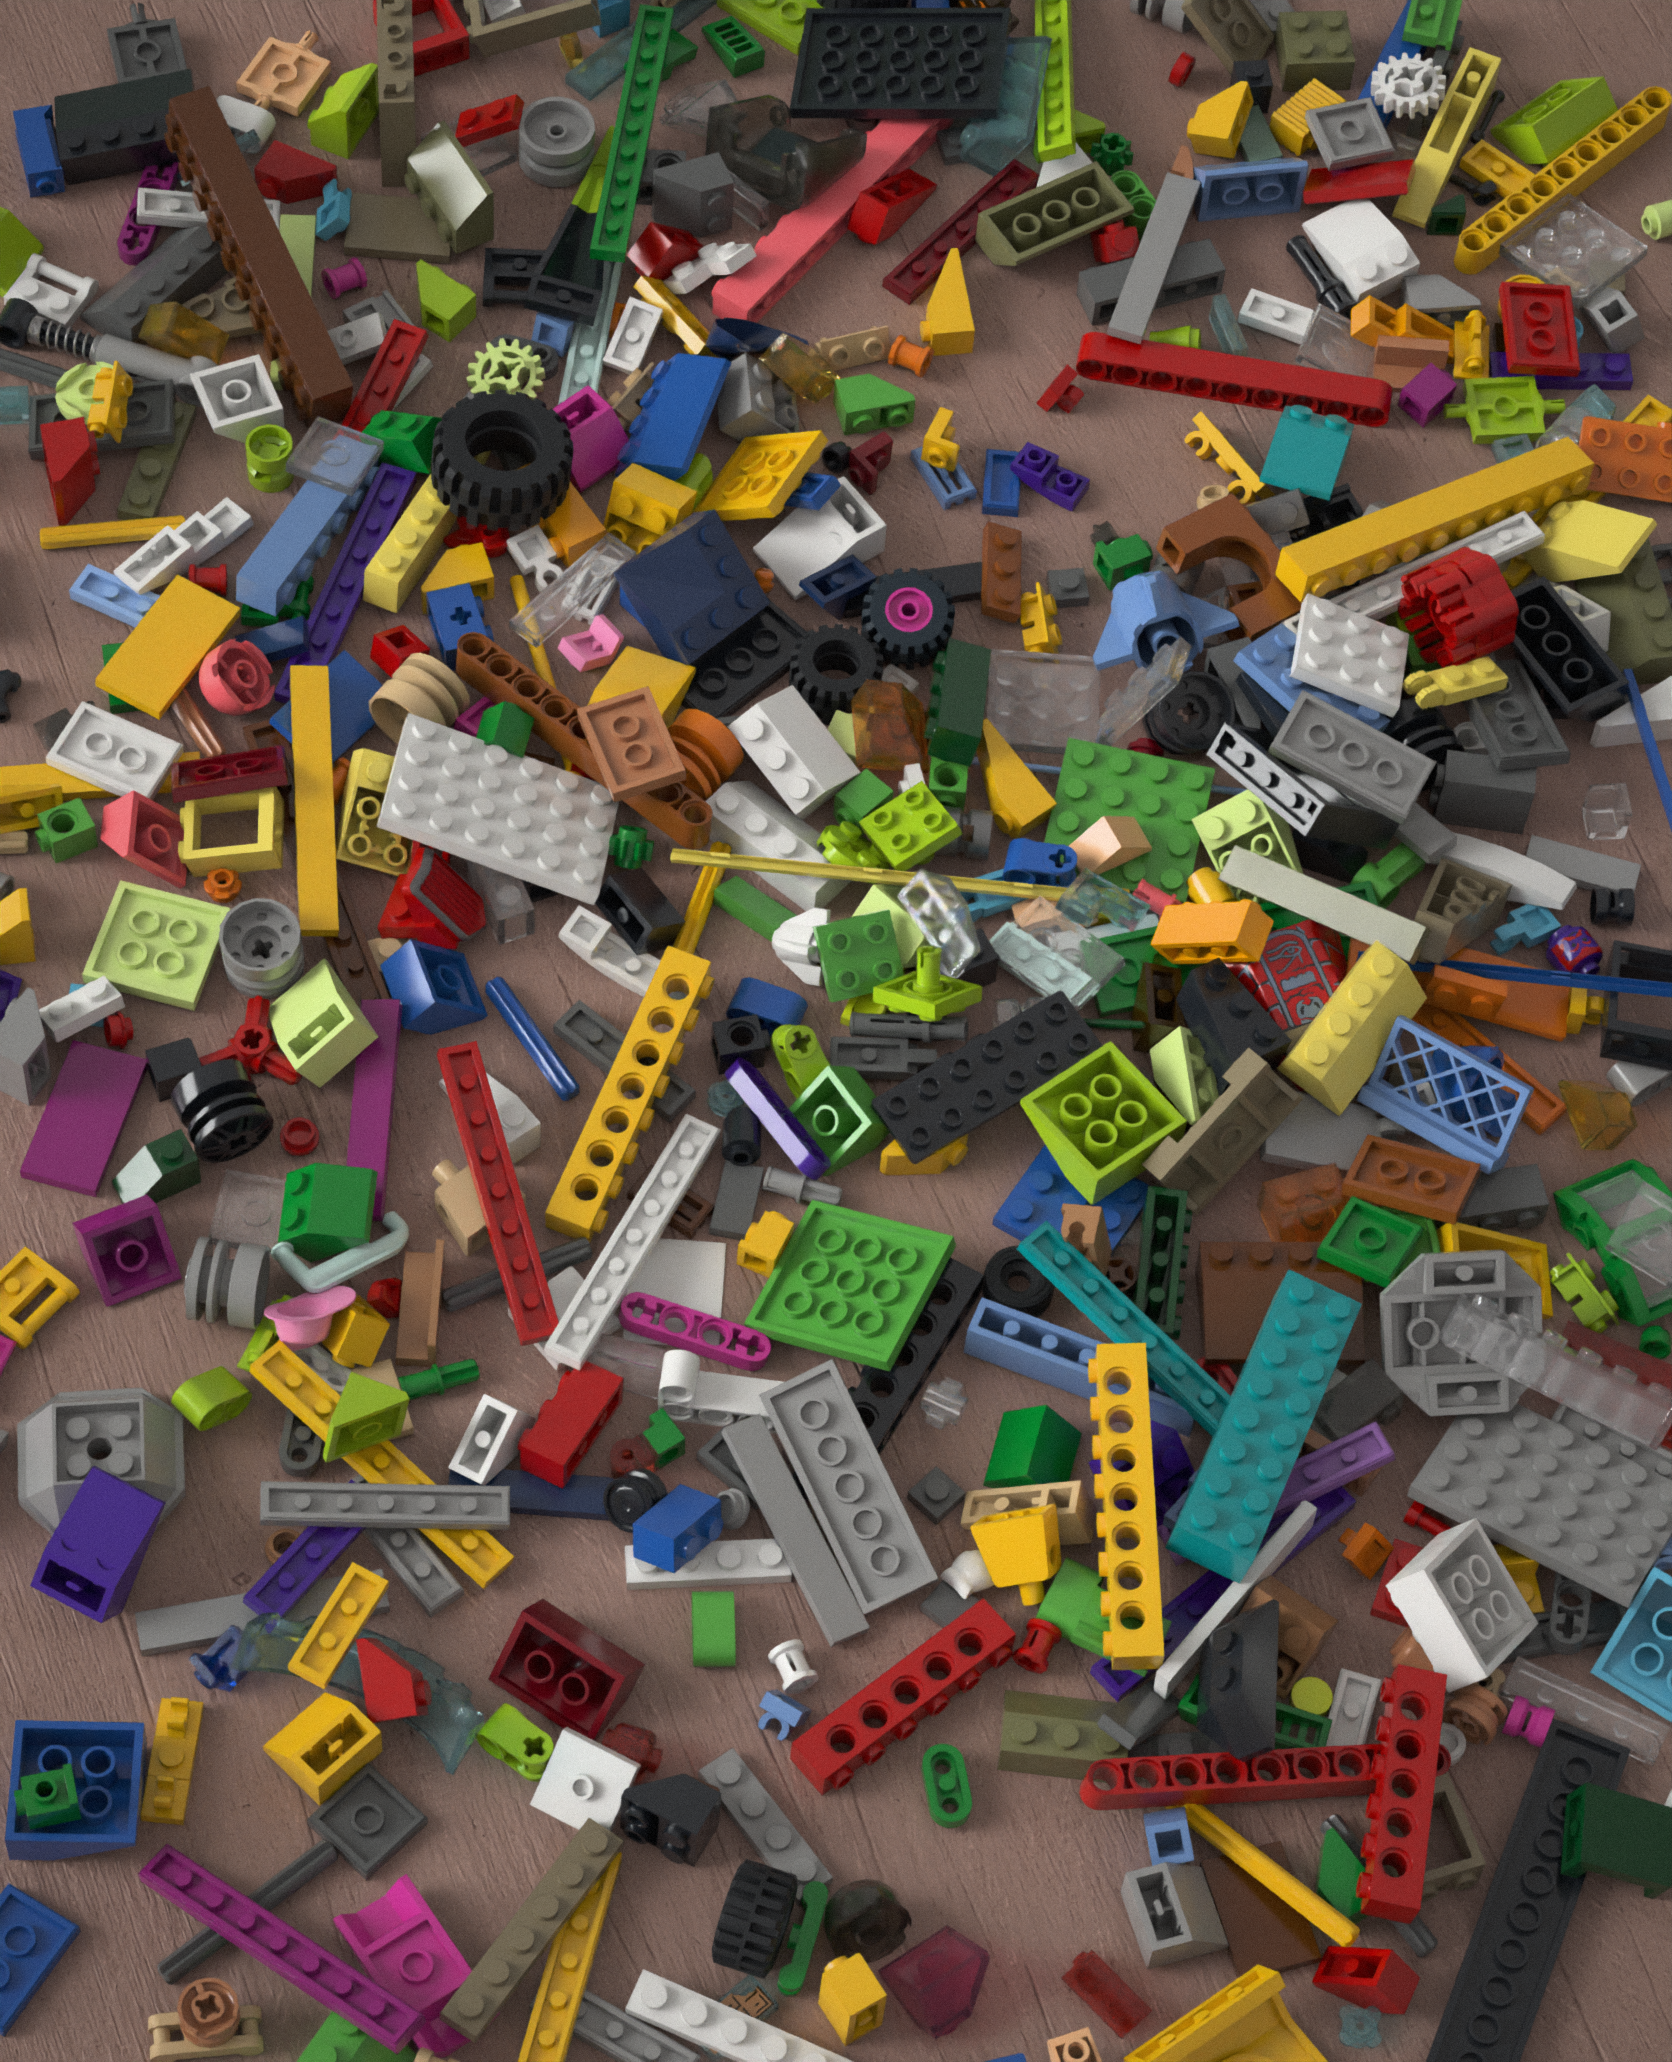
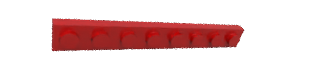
M477 1041L440 1048L437 1052L438 1061L520 1345L525 1346L547 1341L559 1321Z

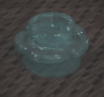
M727 1079L720 1083L714 1082L708 1088L707 1094L709 1097L707 1098V1103L712 1111L719 1116L727 1117L730 1110L740 1107L745 1102ZM728 1094L729 1098H723L722 1095Z

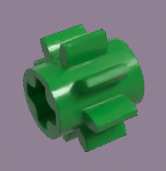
M1119 133L1101 134L1100 143H1092L1090 156L1094 157L1093 162L1097 161L1107 175L1112 176L1117 171L1124 170L1125 165L1132 166L1134 153L1130 151L1132 142L1131 140L1126 141Z
M622 825L619 827L618 834L612 833L609 839L608 855H615L614 865L628 869L642 868L643 860H652L654 840L647 839L648 830L636 826Z

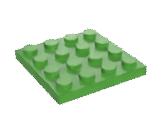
M1068 737L1054 797L1057 804L1051 810L1044 843L1069 846L1103 816L1135 817L1152 846V851L1084 881L1076 867L1077 880L1075 885L1087 888L1107 886L1129 889L1131 897L1135 888L1138 887V883L1143 878L1146 882L1170 896L1173 893L1176 894L1175 899L1184 903L1187 901L1189 889L1186 881L1193 873L1200 842V836L1191 819L1207 810L1215 768ZM1060 855V862L1064 863V856ZM1056 876V881L1060 882V876Z
M812 1200L744 1325L765 1334L772 1340L890 1371L956 1247L954 1237Z

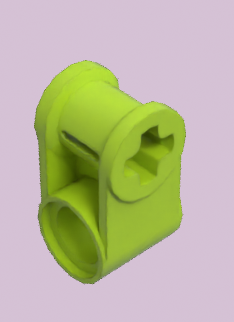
M784 1024L774 1030L771 1036L772 1050L784 1072L790 1091L798 1099L830 1063L821 1049L816 1034L808 1026Z
M503 1703L475 1734L477 1742L487 1753L503 1761L524 1779L532 1782H539L554 1750L552 1738L527 1720L520 1711L507 1703Z

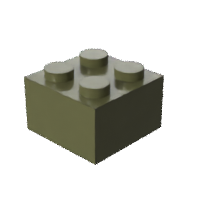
M1346 10L1279 12L1274 44L1282 92L1300 91L1313 78H1316L1332 90H1350L1355 58Z

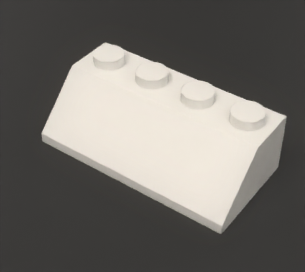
M749 780L727 782L706 800L713 811L710 839L713 842L720 841L731 846V854L831 864L822 854L826 847L823 844L817 846L816 842L821 834ZM753 871L805 911L816 907L824 908L851 882V880Z

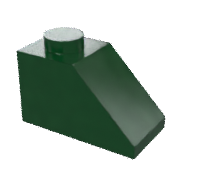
M179 1129L144 1145L112 1180V1186L122 1203L144 1195H148L155 1203H158L201 1183L199 1159L183 1131Z

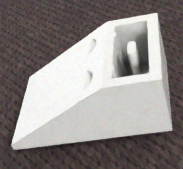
M844 476L837 479L841 486L819 511L796 508L753 547V552L774 573L775 578L794 600L807 594L799 586L800 580L852 554L864 563L884 551L887 525Z

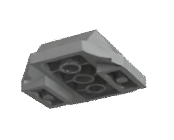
M1501 1249L1421 1253L1380 1293L1382 1375L1429 1416L1510 1412L1518 1402L1519 1397L1544 1368L1541 1287ZM1460 1320H1465L1468 1327L1466 1335L1460 1340H1454L1452 1336L1454 1324Z
M143 1388L59 1392L17 1424L19 1506L45 1528L51 1536L54 1534L93 1466H97L166 1502L157 1526L186 1496L183 1415ZM100 1452L110 1454L107 1458L102 1460H96L92 1458L95 1454Z

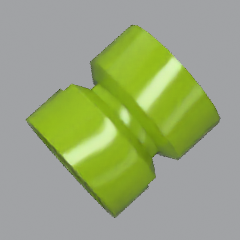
M271 424L258 426L251 430L245 442L249 482L255 489L262 492L276 493L283 491L291 485L295 475L291 435L286 429Z

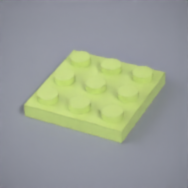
M120 880L82 973L83 983H89L105 976L119 992L195 1011L220 946V925L231 909Z

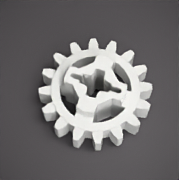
M1402 53V57L1399 60L1389 56L1388 65L1380 62L1378 64V71L1372 72L1371 96H1375V105L1384 104L1383 112L1386 114L1392 110L1396 111V118H1400L1403 113H1408L1410 119H1414L1415 112H1420L1426 116L1428 115V107L1438 109L1439 100H1444L1446 75H1442V67H1433L1432 58L1421 61V55L1418 53L1413 59L1408 58L1406 53Z

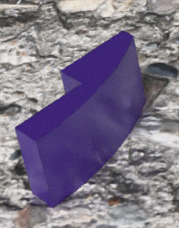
M1027 442L1011 463L1010 470L1037 493L1073 512L1088 491L1090 479L1058 466L1059 455Z

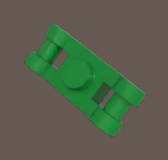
M819 1881L809 1882L803 1889L801 1906L806 1912L802 1925L793 1924L787 1944L788 1949L795 1950L791 1964L785 1965L779 1972L777 1987L779 1992L786 1997L796 1996L803 1987L826 1907L828 1890Z

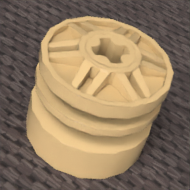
M412 653L394 672L392 679L387 680L369 700V711L381 731L394 743L399 744L408 713L446 727H451L455 719L468 708L470 701L465 685L444 663L423 653Z

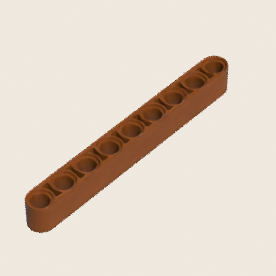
M477 632L462 635L457 643L456 672L458 676L496 705L506 701L521 707L523 712L535 718L531 730L532 733L608 789L578 719L577 709L581 707L487 636ZM680 782L622 800L685 848L700 849L709 842L713 816L712 808L706 801Z

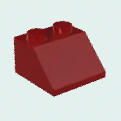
M84 417L40 424L45 468L59 526H66L95 492L94 476L100 475L94 430H86Z

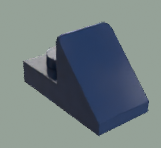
M852 554L800 580L799 586L824 610L840 620L842 619L847 601L869 590L873 582H876L877 576Z

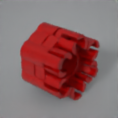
M1465 546L1401 577L1403 583L1401 589L1404 598L1400 600V605L1397 607L1400 619L1403 620L1424 610L1423 614L1406 621L1404 625L1411 633L1429 624L1433 625L1414 635L1413 639L1416 648H1420L1437 639L1440 641L1418 653L1426 663L1438 661L1443 668L1452 665L1459 666L1484 657L1514 642L1519 613L1518 604L1496 561L1490 555L1482 554Z

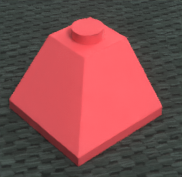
M134 790L103 807L100 836L103 842L124 859L180 889L185 887L187 866L181 863L178 853L179 841H184V830L181 827L180 815Z

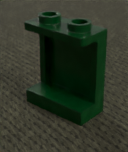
M1586 1782L1568 1794L1566 1798L1561 1874L1577 1878L1586 1871L1595 1872L1643 1886L1644 1897L1656 1898L1672 1888V1807Z

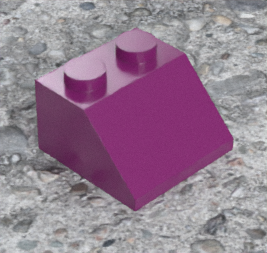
M148 1195L72 1223L84 1260L106 1307L182 1278L158 1205Z

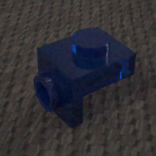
M231 1625L204 1654L194 1652L188 1659L196 1668L193 1672L194 1676L203 1686L209 1690L216 1688L230 1692L264 1655L239 1626Z

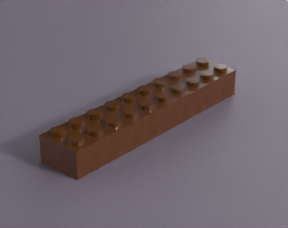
M210 86L170 98L169 114L165 115L168 132L164 133L167 147L171 153L176 152L180 160L178 163L180 174L184 182H190L194 189L192 196L199 212L204 211L206 214L209 235L213 242H219L223 250L221 251V258L225 269L228 272L233 271L237 279L235 281L237 294L242 302L247 300L251 309L249 311L251 323L255 331L261 330L265 338L263 345L266 355L271 362L276 361L280 370L278 371L280 384L285 392L290 391L294 399L292 406L297 420L305 422L309 433L343 421L351 406L353 384Z

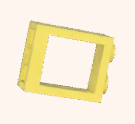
M277 787L185 801V807L180 809V823L184 830V841H179L178 853L181 863L186 864L193 877L207 876L211 870L220 868L235 870L238 873L283 868L285 801ZM259 809L258 843L200 849L202 815Z

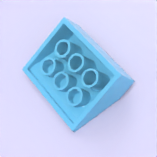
M1654 1566L1590 1673L1672 1722V1576Z

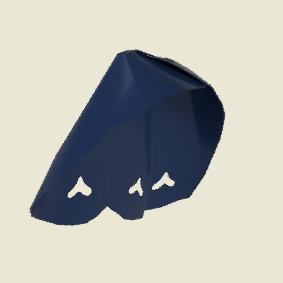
M735 318L715 319L706 341V346L711 352L724 359H735V356L743 355L744 353L751 355L776 352H805L809 346L807 340L793 334L752 321Z

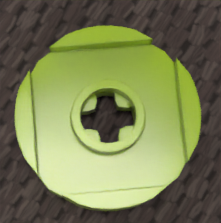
M843 821L840 826H826L816 842L817 846L823 844L826 847L822 854L831 864L886 870L890 868L888 861L876 846L861 836V830L848 821Z

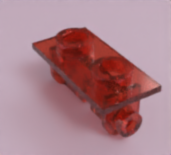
M1093 1950L1089 1953L1082 1951L1073 1960L1072 1964L1074 1966L1061 1977L1121 2039L1152 2012V2009Z

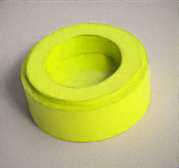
M1305 1677L1297 1681L1293 1686L1289 1700L1290 1706L1324 1717L1330 1710L1333 1694L1325 1681L1316 1677Z

